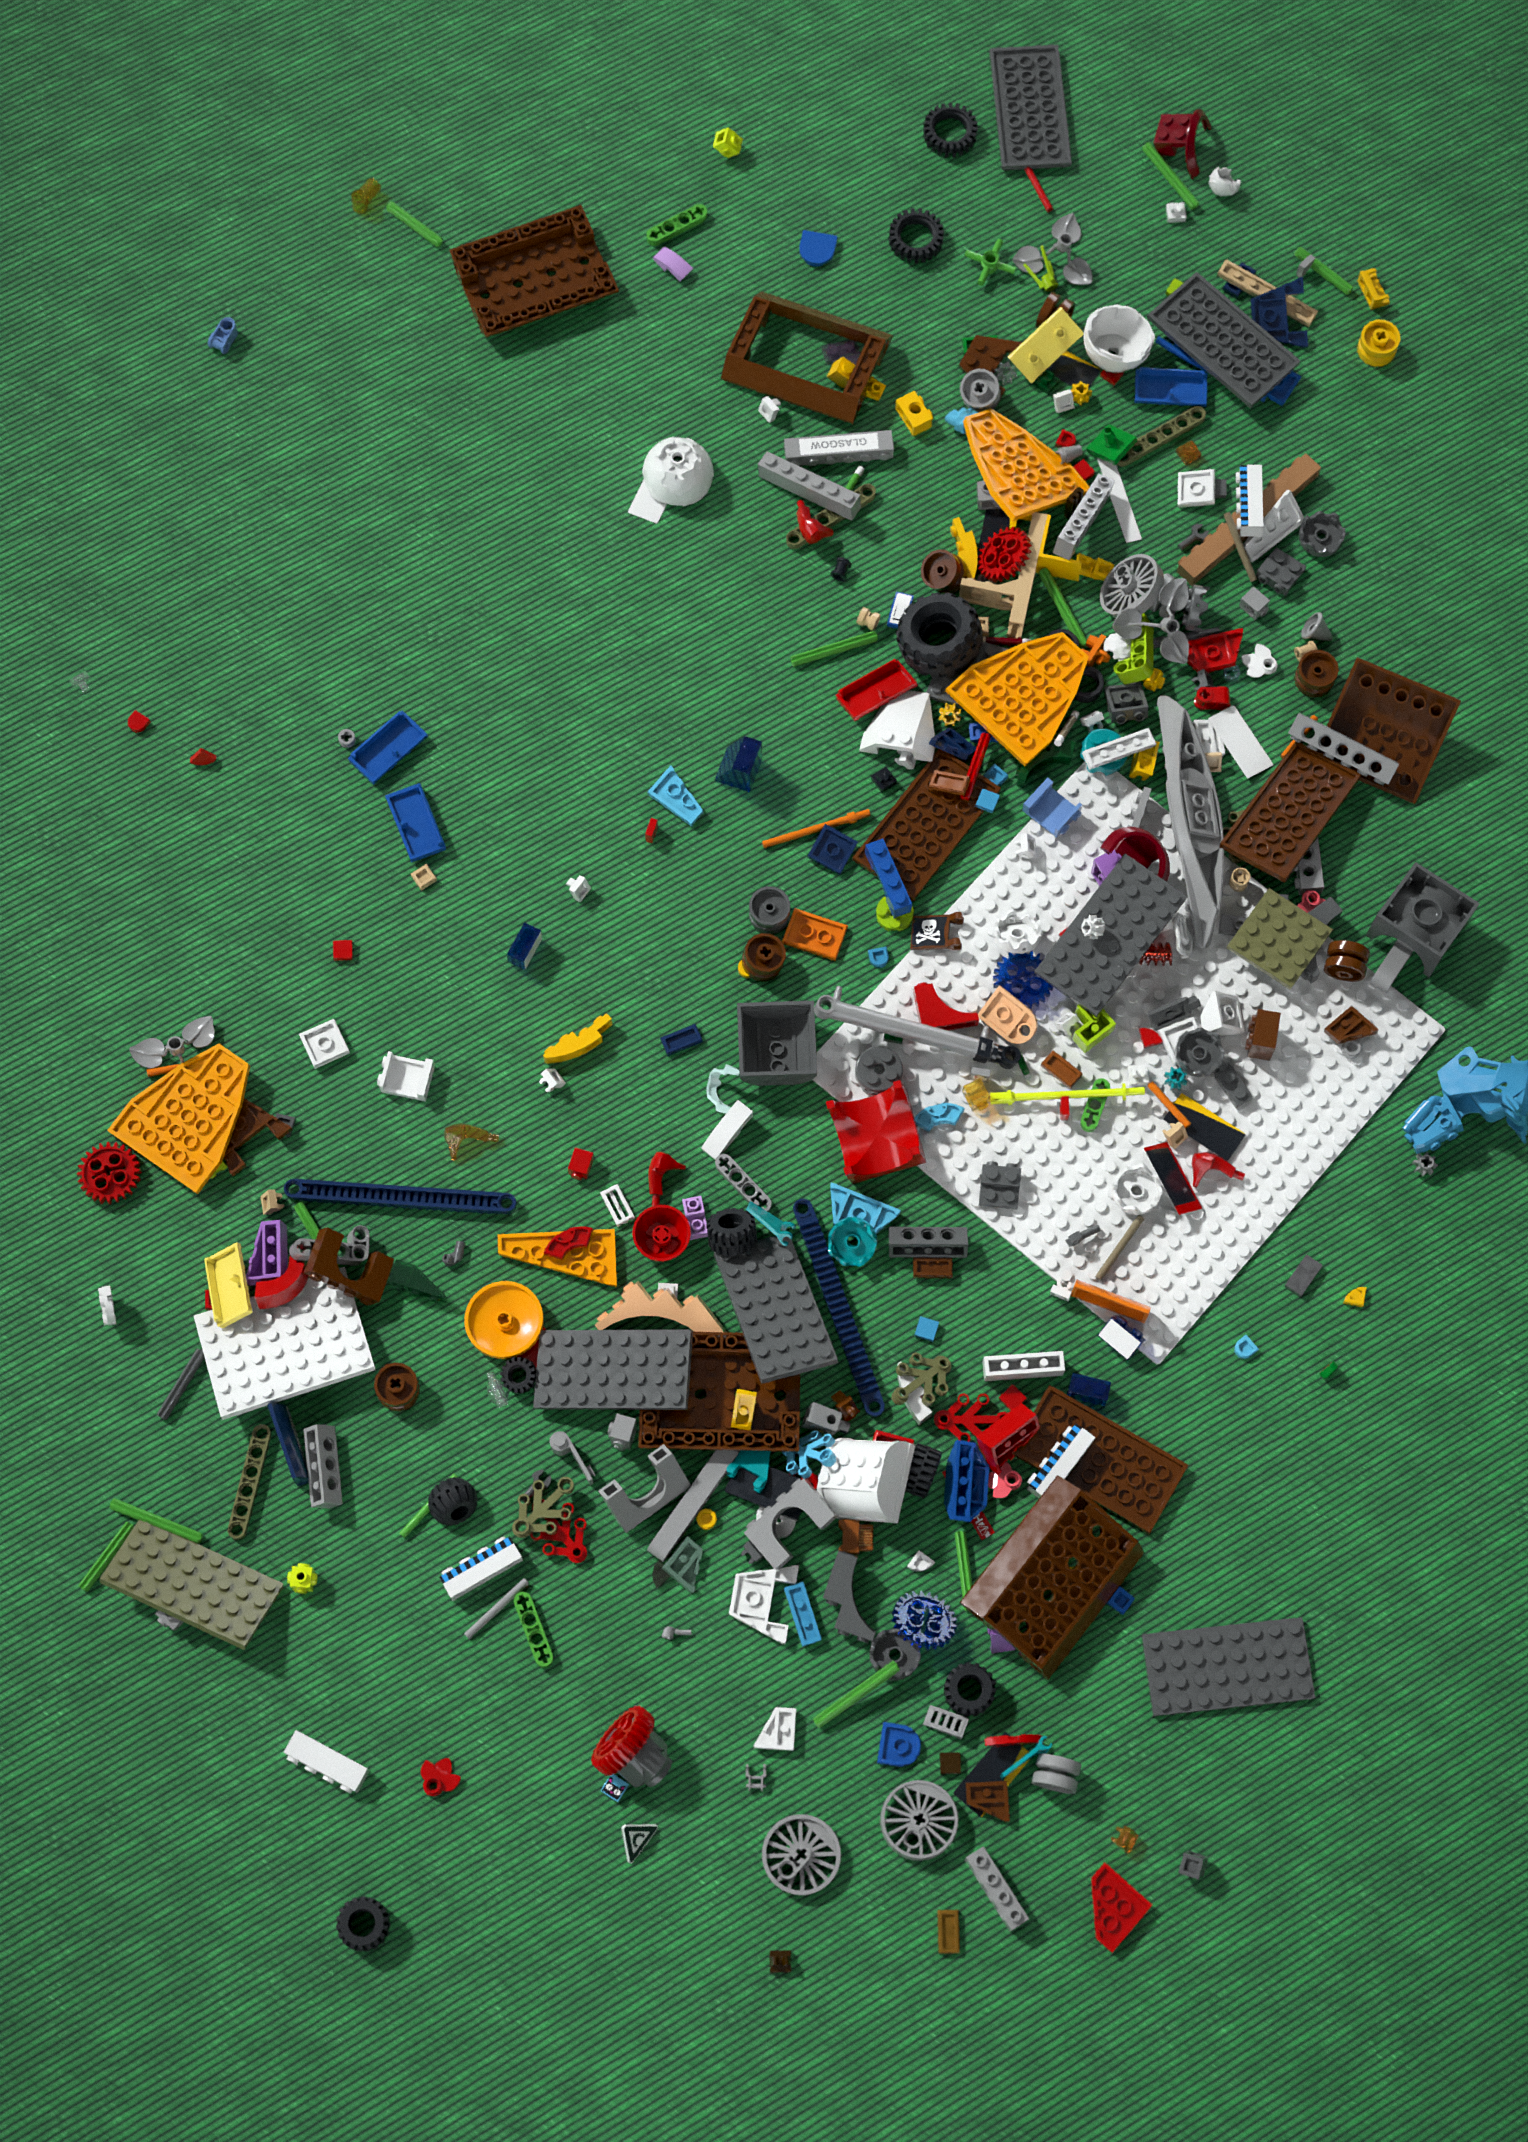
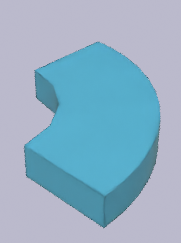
M952 1103L929 1106L915 1116L916 1125L927 1132L939 1124L955 1126L965 1108Z

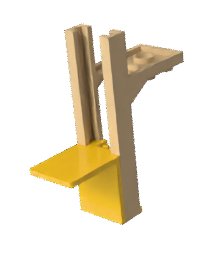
M1035 512L1032 515L1021 518L1022 520L1031 521L1028 537L1031 539L1029 543L1032 546L1029 549L1032 552L1027 554L1030 559L1024 561L1026 566H1021V572L1017 580L1000 585H995L988 581H976L973 578H962L959 596L969 603L1011 611L1006 638L1022 637L1035 573L1039 574L1041 569L1048 568L1053 577L1073 581L1079 580L1082 561L1067 560L1062 557L1043 554L1051 515Z

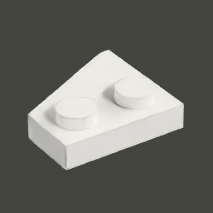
M775 1707L755 1742L754 1748L793 1751L796 1708Z

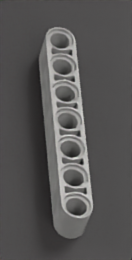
M716 1450L650 1543L647 1549L649 1553L662 1562L668 1558L727 1474L726 1468L734 1461L740 1450Z

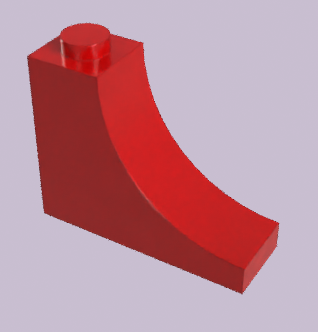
M923 982L914 986L913 995L919 1023L947 1031L978 1026V1012L965 1013L947 1006L938 997L933 983Z

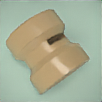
M863 607L856 623L860 626L865 625L869 630L874 631L879 623L881 614L872 613L868 608Z
M1241 867L1236 868L1229 880L1230 888L1236 892L1244 891L1250 881L1249 871Z

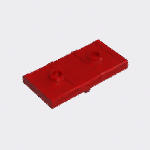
M893 659L839 689L838 694L835 696L851 718L857 721L864 715L878 709L880 706L896 699L918 685L898 660Z

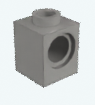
M1253 587L1241 598L1239 607L1256 620L1259 616L1263 617L1268 612L1270 600Z

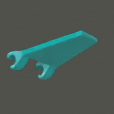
M750 1201L746 1210L776 1235L783 1246H787L788 1242L784 1241L783 1238L789 1237L792 1239L793 1236L786 1228L791 1227L795 1229V1224L778 1219Z
M740 1451L734 1461L726 1468L727 1476L734 1478L739 1468L742 1467L758 1476L753 1486L754 1491L761 1493L767 1483L771 1451Z
M1047 1736L1041 1737L1032 1751L1004 1771L1000 1777L1004 1779L1034 1756L1046 1754L1052 1747V1743L1049 1746L1042 1744V1741Z

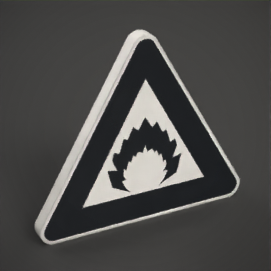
M657 1825L622 1826L627 1861L629 1863H633L657 1831Z

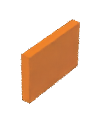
M794 908L782 943L836 961L848 925Z

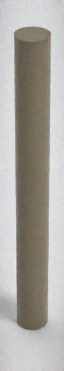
M1230 512L1223 514L1250 582L1257 580V577Z
M1141 1215L1135 1218L1096 1274V1279L1102 1281L1144 1221Z

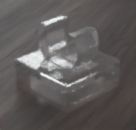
M86 671L69 680L73 689L79 686L82 693L89 690L86 681L90 680Z

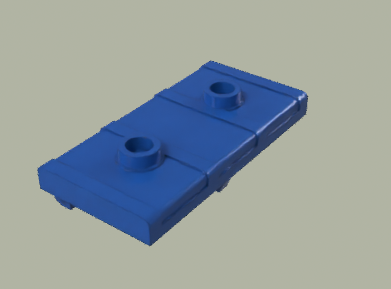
M1140 367V369L1135 371L1134 403L1206 407L1207 373L1203 370Z
M403 710L399 711L355 749L348 757V761L374 785L383 775L425 740L428 734Z
M420 783L385 795L411 862L446 850L445 843Z

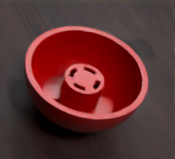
M655 1205L645 1209L637 1217L632 1235L636 1248L643 1256L652 1261L666 1262L677 1258L685 1251L690 1241L691 1230L687 1218L681 1211L669 1205Z

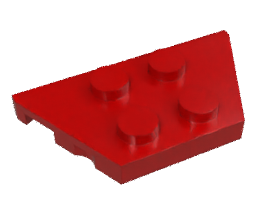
M1243 628L1188 641L1189 654L1187 663L1196 672L1202 669L1212 672L1236 666L1243 637Z

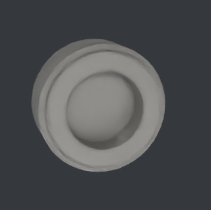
M1352 1040L1343 1043L1341 1050L1346 1058L1354 1059L1361 1053L1362 1046L1358 1040Z

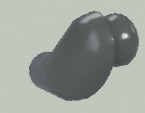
M456 1241L454 1252L445 1254L442 1257L443 1263L446 1266H453L463 1259L466 1243Z

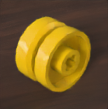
M1374 320L1365 325L1357 345V353L1360 359L1371 366L1381 367L1389 364L1394 359L1400 343V333L1397 327L1386 320Z

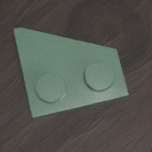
M685 1537L662 1567L666 1573L690 1593L695 1591L694 1584L696 1575L699 1572V1561L702 1557L703 1549L689 1537Z

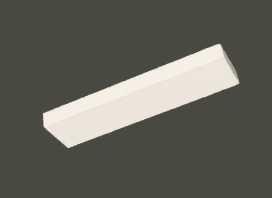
M1147 728L1082 752V755L1090 770L1155 747L1156 742L1150 729Z

